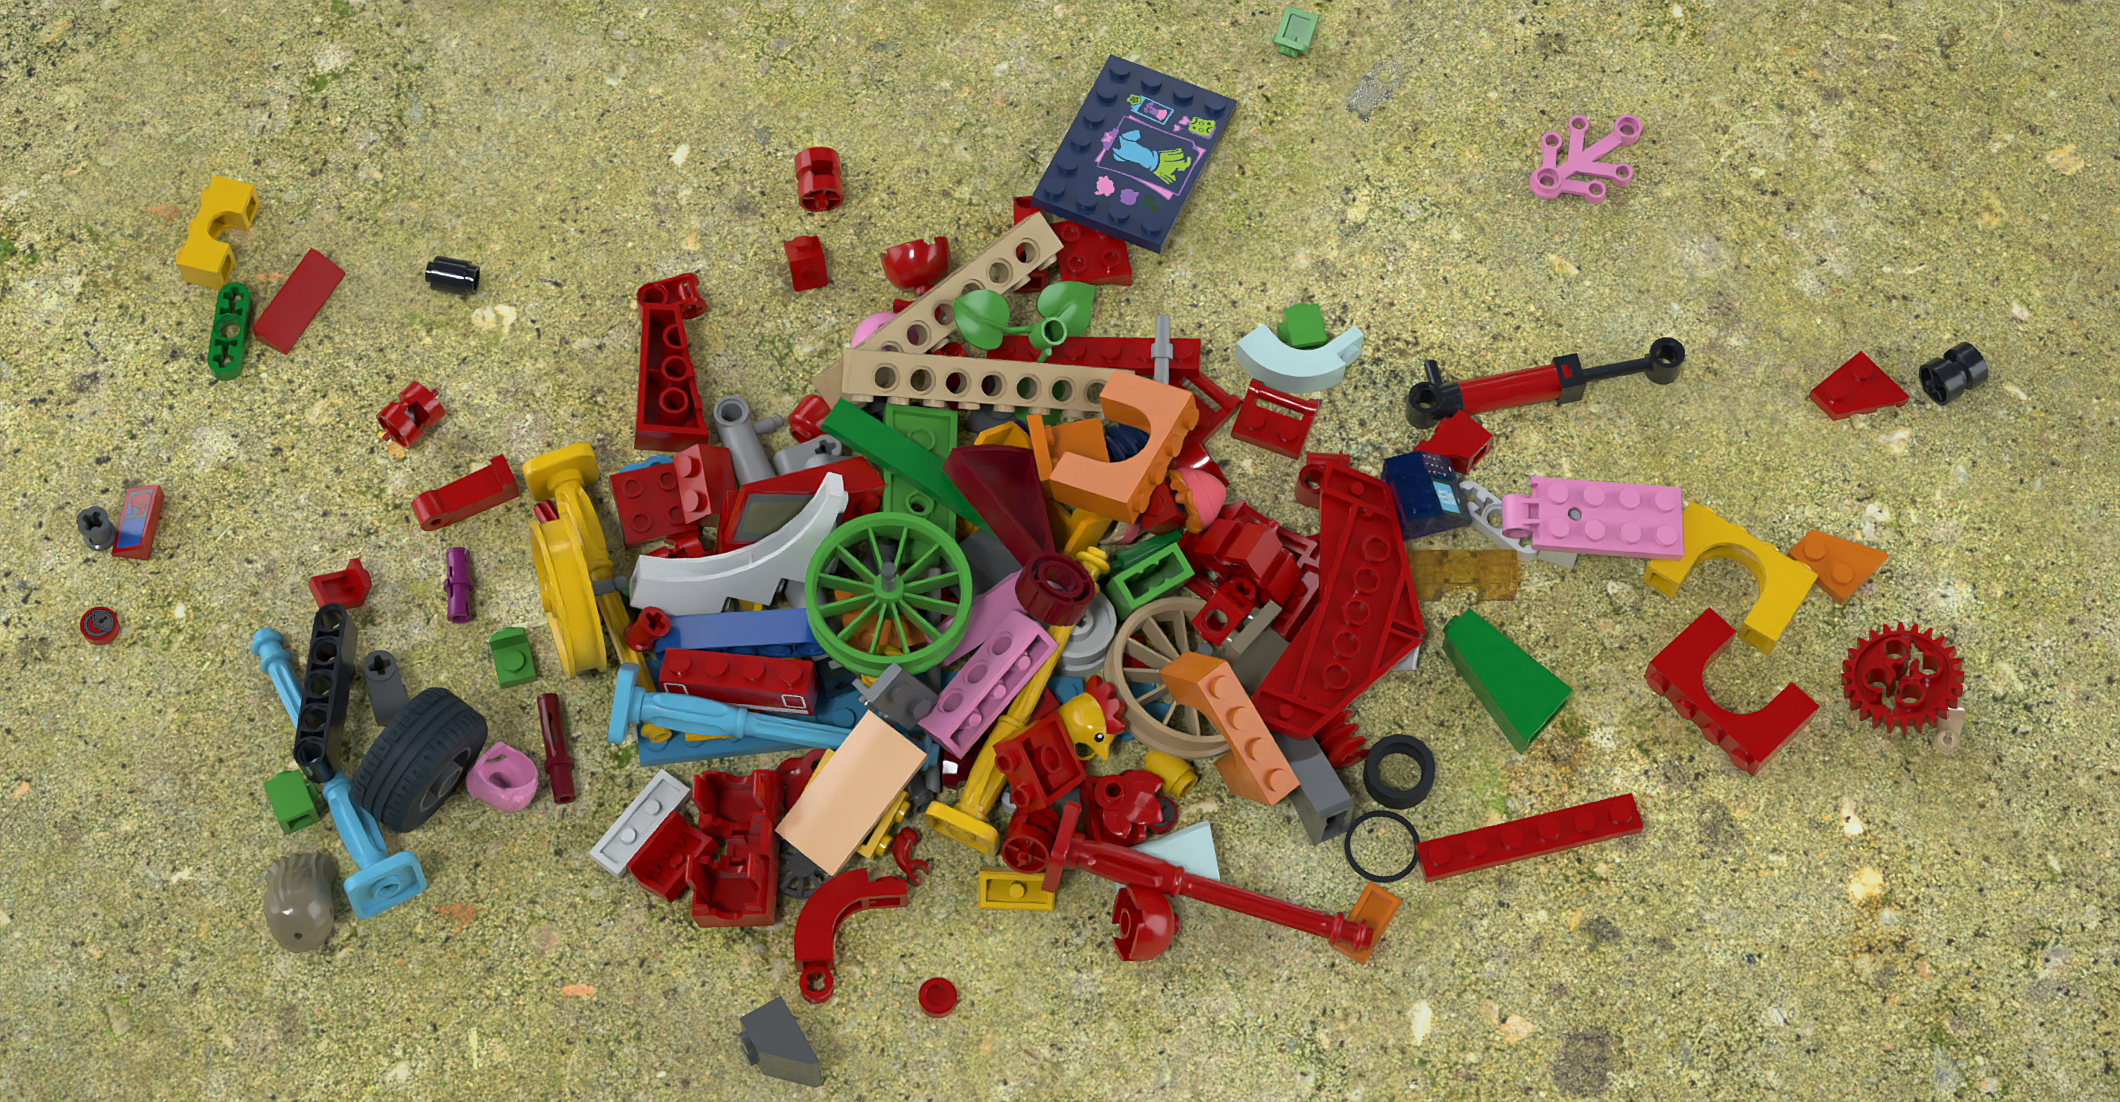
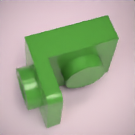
M505 627L498 630L495 634L488 636L501 689L537 681L529 641L524 627Z

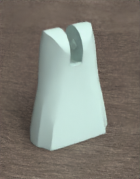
M1208 820L1163 837L1127 847L1167 861L1175 866L1182 865L1185 868V872L1220 882ZM1114 882L1116 895L1120 888H1126L1125 885Z

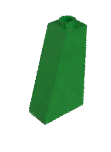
M1468 608L1461 617L1454 615L1447 622L1442 630L1445 636L1441 648L1515 750L1523 755L1568 705L1573 689Z

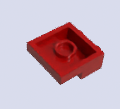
M1057 710L1045 713L1025 728L1013 731L992 746L996 753L995 765L1001 773L1006 775L1012 787L1011 800L1017 807L1022 809L1024 814L1047 808L1088 778Z

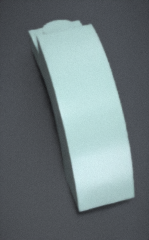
M1263 323L1236 342L1234 360L1252 378L1263 381L1265 386L1288 393H1313L1328 389L1343 381L1345 366L1353 363L1362 352L1364 334L1354 325L1321 348L1298 350L1282 343Z

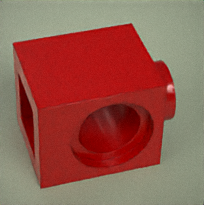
M1227 581L1215 592L1190 623L1196 627V631L1201 638L1219 647L1256 605ZM1214 610L1222 611L1227 617V623L1218 621L1214 615Z

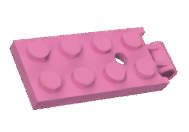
M1532 476L1530 478L1531 497L1525 494H1509L1501 499L1502 535L1507 538L1520 539L1532 534L1531 548L1533 550L1680 561L1684 556L1681 487ZM1571 509L1578 511L1580 519L1572 520L1568 516V511Z

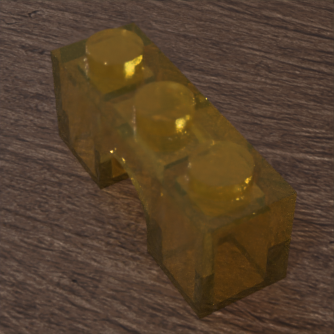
M1517 549L1406 551L1418 602L1441 601L1443 594L1457 589L1475 591L1477 601L1514 600L1519 585Z

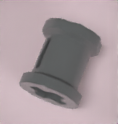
M92 506L78 514L76 524L88 548L99 552L105 551L114 545L117 531L113 524L110 523L108 514L103 508Z

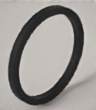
M1376 810L1361 815L1350 825L1345 837L1344 850L1350 866L1360 876L1373 882L1390 883L1404 878L1417 864L1418 855L1416 849H1414L1412 861L1403 871L1391 876H1377L1363 870L1356 863L1351 853L1350 840L1354 830L1365 820L1374 817H1387L1400 822L1407 828L1413 838L1415 848L1416 843H1419L1420 840L1413 825L1403 816L1386 810Z

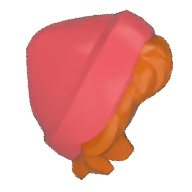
M1191 466L1181 467L1177 470H1168L1164 482L1168 483L1172 490L1178 491L1175 495V502L1184 504L1189 516L1185 522L1186 528L1193 534H1199L1209 529L1217 518L1226 499L1225 486L1211 474L1193 469Z

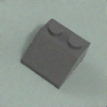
M980 528L958 544L970 568L972 599L977 595L987 592L1009 574L1018 572L1023 568L1000 540ZM946 560L939 568L941 569V575L953 572ZM958 584L947 586L960 598Z
M782 996L739 1018L742 1032L737 1035L742 1044L740 1046L741 1051L750 1066L757 1064L763 1075L814 1088L823 1084L819 1060Z

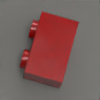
M697 444L673 455L685 524L717 528L727 490L737 491L730 452L727 447Z

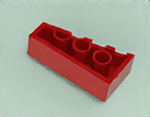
M643 302L634 449L682 452L697 444L707 445L709 435L703 418L701 399L697 391L693 363L690 360L680 306L676 304Z

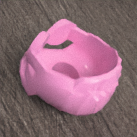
M498 742L484 753L477 762L469 766L466 772L467 790L471 798H480L485 804L490 805L494 809L506 813L519 812L526 808L536 794L538 772L533 761L525 754L503 742ZM501 754L506 756L499 761H485L486 759L497 758Z

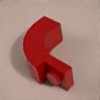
M860 868L839 874L821 885L803 906L796 923L794 933L796 973L803 972L806 968L814 965L823 966L828 970H835L834 939L840 925L851 915L863 910L908 907L906 879L899 880L894 876H884L877 878L875 882H868L867 868Z

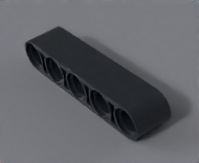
M333 602L320 607L314 617L293 749V758L308 780L318 784L331 780L338 770L358 639V628L344 606ZM320 757L317 761L312 763L314 759Z

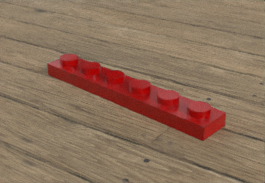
M1003 335L999 347L987 350L986 359L1036 362L1042 352L1032 346L1029 336ZM1066 336L1063 343L1051 348L1052 354L1046 358L1044 363L1127 369L1135 371L1134 375L1154 376L1155 360L1151 359V344L1155 343V338ZM1169 338V343L1173 344V360L1169 361V376H1200L1201 338Z
M1629 793L1416 843L1414 849H1416L1418 855V862L1424 881L1428 883L1640 833L1643 829V824L1633 795Z

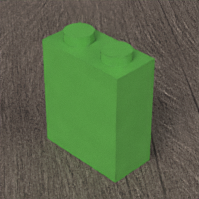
M1175 542L1116 575L1100 592L1105 594L1113 605L1117 620L1116 626H1118L1145 604L1167 598L1177 592L1195 573Z

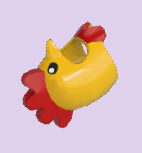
M1093 675L1089 678L1084 693L1073 697L1057 709L1073 746L1075 747L1078 742L1089 746L1088 756L1082 757L1078 755L1084 769L1089 766L1096 753L1103 761H1106L1109 756L1111 743L1117 734H1121L1126 728V723L1121 718L1125 710V702L1123 699L1115 698L1116 689L1114 684L1111 682L1103 683L1102 678L1098 675Z

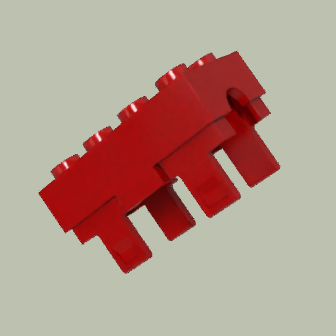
M754 769L751 775L743 777L718 771H702V778L698 774L693 775L692 801L699 810L698 826L703 833L713 838H724L727 843L726 856L720 855V862L712 861L710 856H701L700 860L697 861L693 855H687L685 881L693 891L691 917L700 928L775 925L780 835L775 829L782 820L784 782L776 770Z

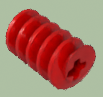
M1351 710L1342 711L1313 736L1317 744H1320L1319 747L1334 770L1346 769L1358 764L1366 758L1370 749L1359 750V747L1366 741L1364 736H1352L1359 730V725L1357 723L1346 724L1353 717Z

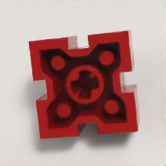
M1216 518L1193 551L1208 571L1216 573L1217 578L1215 581L1220 587L1227 581L1230 582L1233 578H1247L1255 586V598L1260 604L1264 605L1271 599L1279 607H1282L1304 575L1295 562V556L1289 550L1283 548V544L1277 538V533L1281 526L1275 520H1269L1266 524H1246L1238 519L1232 521ZM1240 587L1241 593L1244 594L1243 587Z

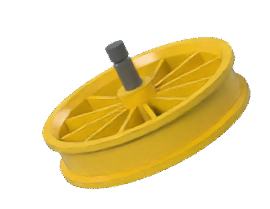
M567 511L561 512L559 519L538 524L536 519L529 520V537L540 587V601L543 611L547 615L555 647L567 679L573 680L576 678V673L597 668L600 673L607 671L606 650L595 597L612 593L614 590L628 589L625 575L614 576L612 579L606 578L594 582L590 581L579 539Z

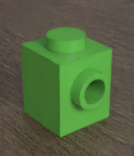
M1298 303L1290 308H1284L1282 322L1277 323L1278 339L1285 343V345L1298 350H1314L1327 344V337L1319 303L1311 305Z
M299 769L280 772L274 775L270 781L263 783L285 836L321 821L313 803L320 800L316 787L310 780H304Z

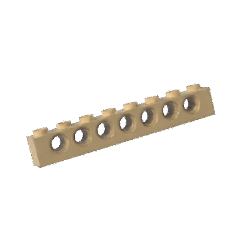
M1040 212L1029 215L866 337L853 349L880 351L882 348H885L892 352L923 354L930 349L933 353L936 349H940L950 341L947 335L957 328L953 317V302L956 298L962 297L964 286L968 287L971 292L987 289L995 291L1000 295L1010 287L1015 291L1030 280L1028 274L1036 267L1041 271L1057 260L1055 253L1064 246ZM1017 246L1022 247L1026 252L1025 263L1020 262L1016 257ZM991 266L995 267L1000 274L998 283H994L989 277V268ZM936 307H940L945 312L946 320L943 325L935 319L934 311ZM909 327L915 329L918 333L919 340L916 346L907 339ZM844 355L810 380L831 410L840 397L859 409L867 404V402L852 401V394L841 392ZM886 367L879 368L875 373V383L879 387L885 386L890 379V373Z
M845 348L841 392L852 394V401L873 402L874 395L888 396L887 403L909 405V398L923 399V406L944 407L945 401H958V408L980 410V403L994 404L993 411L1015 412V406L1029 407L1028 413L1031 414L1041 413V415H1050V408L1064 409L1063 416L1085 417V411L1098 412V418L1106 419L1100 398L1098 397L1094 402H1090L1087 398V389L1091 384L1096 383L1101 393L1116 368ZM886 367L890 373V379L885 386L879 387L875 383V373L879 368ZM920 369L925 375V383L921 388L915 390L911 386L910 378L913 372ZM1118 369L1127 373L1135 374V371ZM956 372L961 380L960 386L956 391L950 392L946 387V379L951 373ZM992 375L996 386L992 393L986 395L982 391L981 384L986 376ZM1026 377L1030 382L1031 388L1026 396L1020 397L1017 393V384L1022 378ZM1061 380L1065 385V393L1060 399L1056 400L1052 395V387L1055 382Z

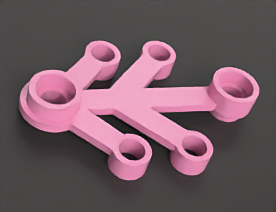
M1630 114L1618 117L1611 134L1582 151L1589 121L1582 115L1572 116L1567 126V133L1570 135L1567 162L1557 168L1556 155L1560 152L1562 137L1556 132L1545 133L1540 144L1541 151L1543 152L1542 166L1531 174L1529 180L1531 191L1542 199H1553L1560 193L1584 196L1585 200L1591 204L1601 203L1606 193L1604 183L1599 180H1592L1586 183L1568 178L1574 174L1609 178L1618 187L1627 186L1633 175V170L1628 164L1618 163L1613 165L1594 161L1619 145L1629 146L1636 143L1642 131L1641 121L1636 116ZM1579 124L1583 129H1576L1573 125ZM1622 131H1627L1631 135H1626L1622 133ZM1553 141L1557 145L1549 146L1546 142ZM1616 173H1625L1627 177L1621 178ZM1548 182L1551 186H1545L1541 183ZM1596 189L1600 194L1594 195L1589 190Z

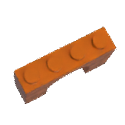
M1115 369L1099 395L1104 417L1146 432L1150 436L1146 446L1135 456L1114 463L1100 462L1065 451L1048 479L1055 501L1133 526L1138 515L1144 513L1147 509L1150 495L1156 485H1160L1163 482L1166 468L1173 457L1179 455L1183 439L1189 429L1192 430L1196 426L1199 410L1196 408L1193 392Z
M1185 651L1158 672L1176 703L1193 707L1202 712L1218 728L1228 742L1231 750L1213 764L1232 794L1273 806L1300 785L1299 780L1227 660Z

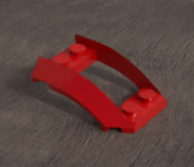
M1240 498L1236 503L1223 505L1217 516L1218 519L1232 521L1238 519L1246 524H1266L1269 519L1252 509L1245 500ZM1281 526L1277 533V538L1283 544L1282 547L1289 550L1295 556V562L1304 575L1281 607L1282 610L1270 627L1285 640H1293L1298 633L1297 630L1319 600V544ZM1187 529L1177 545L1195 574L1184 586L1208 602L1219 587L1202 576L1206 568L1193 552L1208 529L1199 534H1193Z

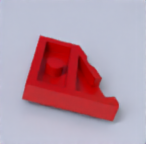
M1859 351L1813 388L1808 396L1833 421L1850 418L1854 414L1865 415L1874 413L1880 407L1896 404L1897 408L1907 404L1910 398L1862 351Z

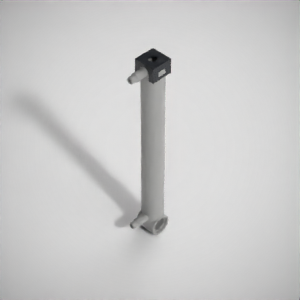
M733 395L721 398L713 409L716 434L724 447L729 448L732 467L740 486L775 477L758 435L783 426L782 416L767 417L752 422L749 406L744 399ZM729 419H738L734 422L727 421ZM784 579L782 588L791 609L806 608L805 583ZM822 586L818 587V606L829 604ZM830 616L829 628L837 636L841 631L835 617ZM826 652L822 655L811 656L826 700L857 689L852 682L856 678L861 680L860 674L841 666Z

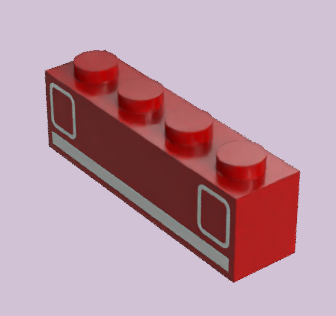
M666 648L658 680L663 692L694 695L717 700L738 708L744 706L748 710L813 716L820 685L813 661Z

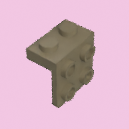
M1271 599L1261 610L1255 606L1241 623L1245 628L1240 633L1234 629L1221 644L1225 651L1220 659L1227 660L1243 689L1251 697L1290 644L1270 627L1282 610Z

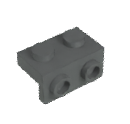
M895 661L890 664L871 687L858 678L852 682L861 692L857 699L873 713L877 711V714L892 727L899 723L909 731L930 712L932 706L940 699L931 688Z

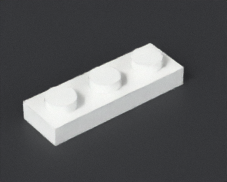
M661 768L589 852L590 858L620 880L627 872L626 864L672 810L676 812L680 810L691 797V789Z

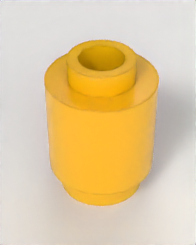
M1150 749L1142 760L1145 763L1143 770L1152 772L1163 780L1164 783L1161 789L1168 796L1174 795L1177 799H1181L1198 781V776L1193 773L1194 768L1185 759Z

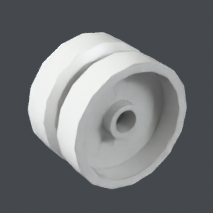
M1064 588L1059 589L1061 592H1066ZM1099 591L1094 596L1083 617L1075 624L1052 671L1055 674L1063 677H1088L1103 669L1108 648L1116 637L1117 625L1114 607L1105 594ZM1035 618V622L1040 624L1047 632L1050 625Z

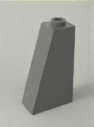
M1269 730L1300 782V785L1288 793V796L1313 845L1315 846L1346 833L1349 829L1355 804L1314 737L1300 741Z

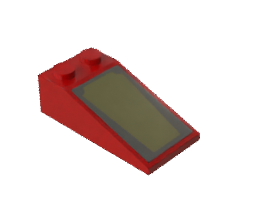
M863 455L741 485L723 539L727 544H754L778 531L797 516L815 496L827 472L842 475L844 491L848 492L847 506L844 513H838L836 528L854 518L876 513L886 484Z

